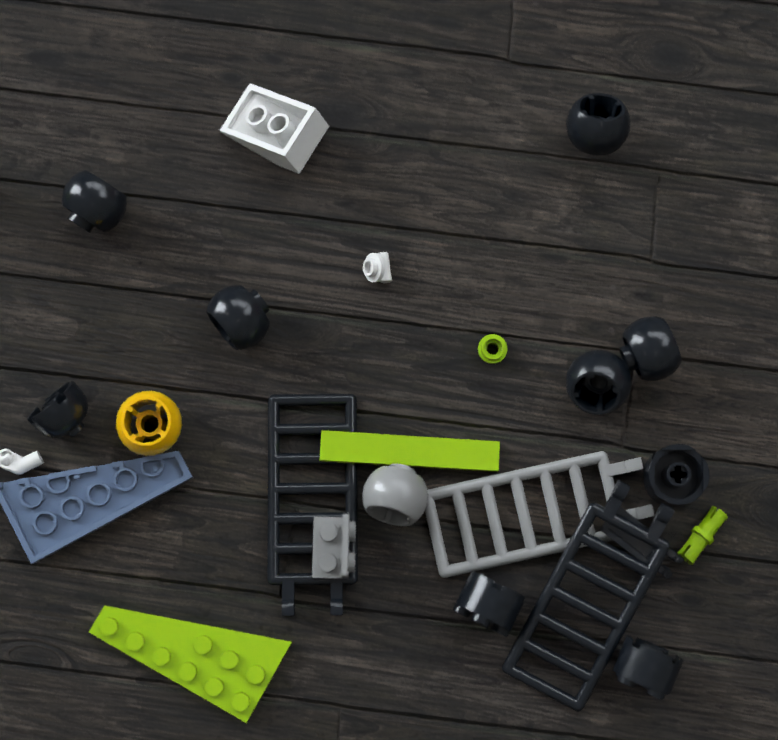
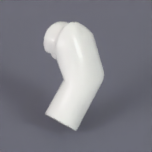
M10 449L0 450V467L16 475L24 474L44 464L38 451L22 457Z

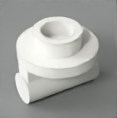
M388 252L370 253L363 263V272L368 281L392 282Z

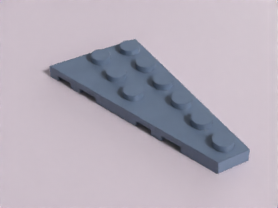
M174 451L133 460L0 482V504L31 564H35L194 477L180 451Z

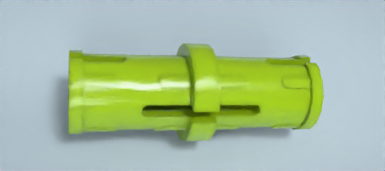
M712 506L700 524L692 528V535L677 553L684 558L685 562L689 560L688 563L693 565L707 545L712 544L714 541L713 536L724 521L727 520L728 516L721 509L717 510V507Z

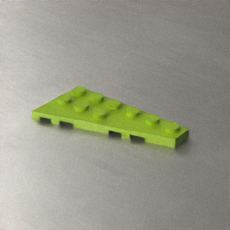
M107 605L102 608L89 631L92 635L245 723L248 722L292 641Z

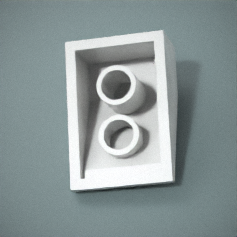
M250 83L220 131L222 134L276 165L300 174L329 128V125L315 107Z

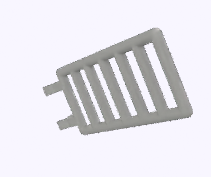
M599 451L427 489L428 502L425 514L439 575L442 578L564 552L571 538L566 539L551 474L569 470L581 520L589 503L580 468L598 464L606 501H608L615 487L613 476L643 469L641 457L610 464L607 453ZM540 477L554 542L540 545L536 544L522 483L523 480ZM511 484L525 548L509 552L507 551L493 487ZM478 490L482 491L496 553L495 555L478 558L464 497L465 493ZM452 496L467 561L449 565L435 500ZM652 504L626 510L638 520L655 516ZM592 524L588 531L589 534L604 542L614 541L602 531L595 532L594 524ZM581 544L580 548L587 547V546L584 545V544Z

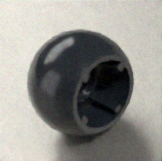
M592 93L581 97L574 103L567 116L566 129L570 141L578 150L594 156L608 155L618 150L628 138L631 119L626 106L621 100L608 94Z
M84 170L74 175L67 182L62 194V206L71 211L67 219L90 233L94 227L102 232H106L117 226L126 212L127 197L107 182Z
M241 285L225 287L218 291L207 306L206 313L211 322L227 343L235 350L248 349L258 344L264 338L270 325L266 313L269 311L266 302L257 291L252 290L248 292Z
M657 316L640 318L631 323L622 334L624 346L619 348L622 360L630 372L636 371L640 379L646 381L662 380L672 375L679 368L682 362L681 354L674 335L663 318Z
M592 350L580 355L572 362L566 375V390L573 404L583 412L593 415L609 414L620 408L630 393V371L623 360L616 354L605 350Z

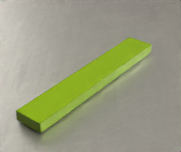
M321 430L319 461L389 466L393 463H398L409 467L498 472L500 441Z

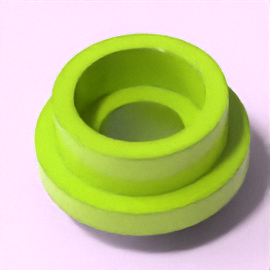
M496 334L486 335L478 345L480 358L489 364L501 362L508 350L506 341ZM493 344L498 348V352L493 355L489 354L487 347Z

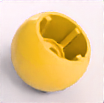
M141 391L127 398L121 405L116 418L117 433L124 446L130 451L144 456L158 455L170 449L176 443L182 428V417L175 402L167 395L156 391ZM156 404V411L145 410L141 413L137 411L145 405ZM165 412L167 413V418H168L167 428H166V421H165V419L162 417ZM133 415L137 417L136 428L138 434H132L131 432ZM151 417L157 418V429L153 432H146L144 429L145 421ZM145 438L157 439L153 442L142 443Z

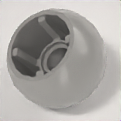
M393 463L390 466H382L374 470L365 482L362 492L363 506L371 517L381 522L396 526H410L418 521L427 507V486L423 478L407 465Z

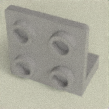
M343 514V517H314L312 578L349 579V572H355V552H349L350 542H356L355 521H350L349 514Z

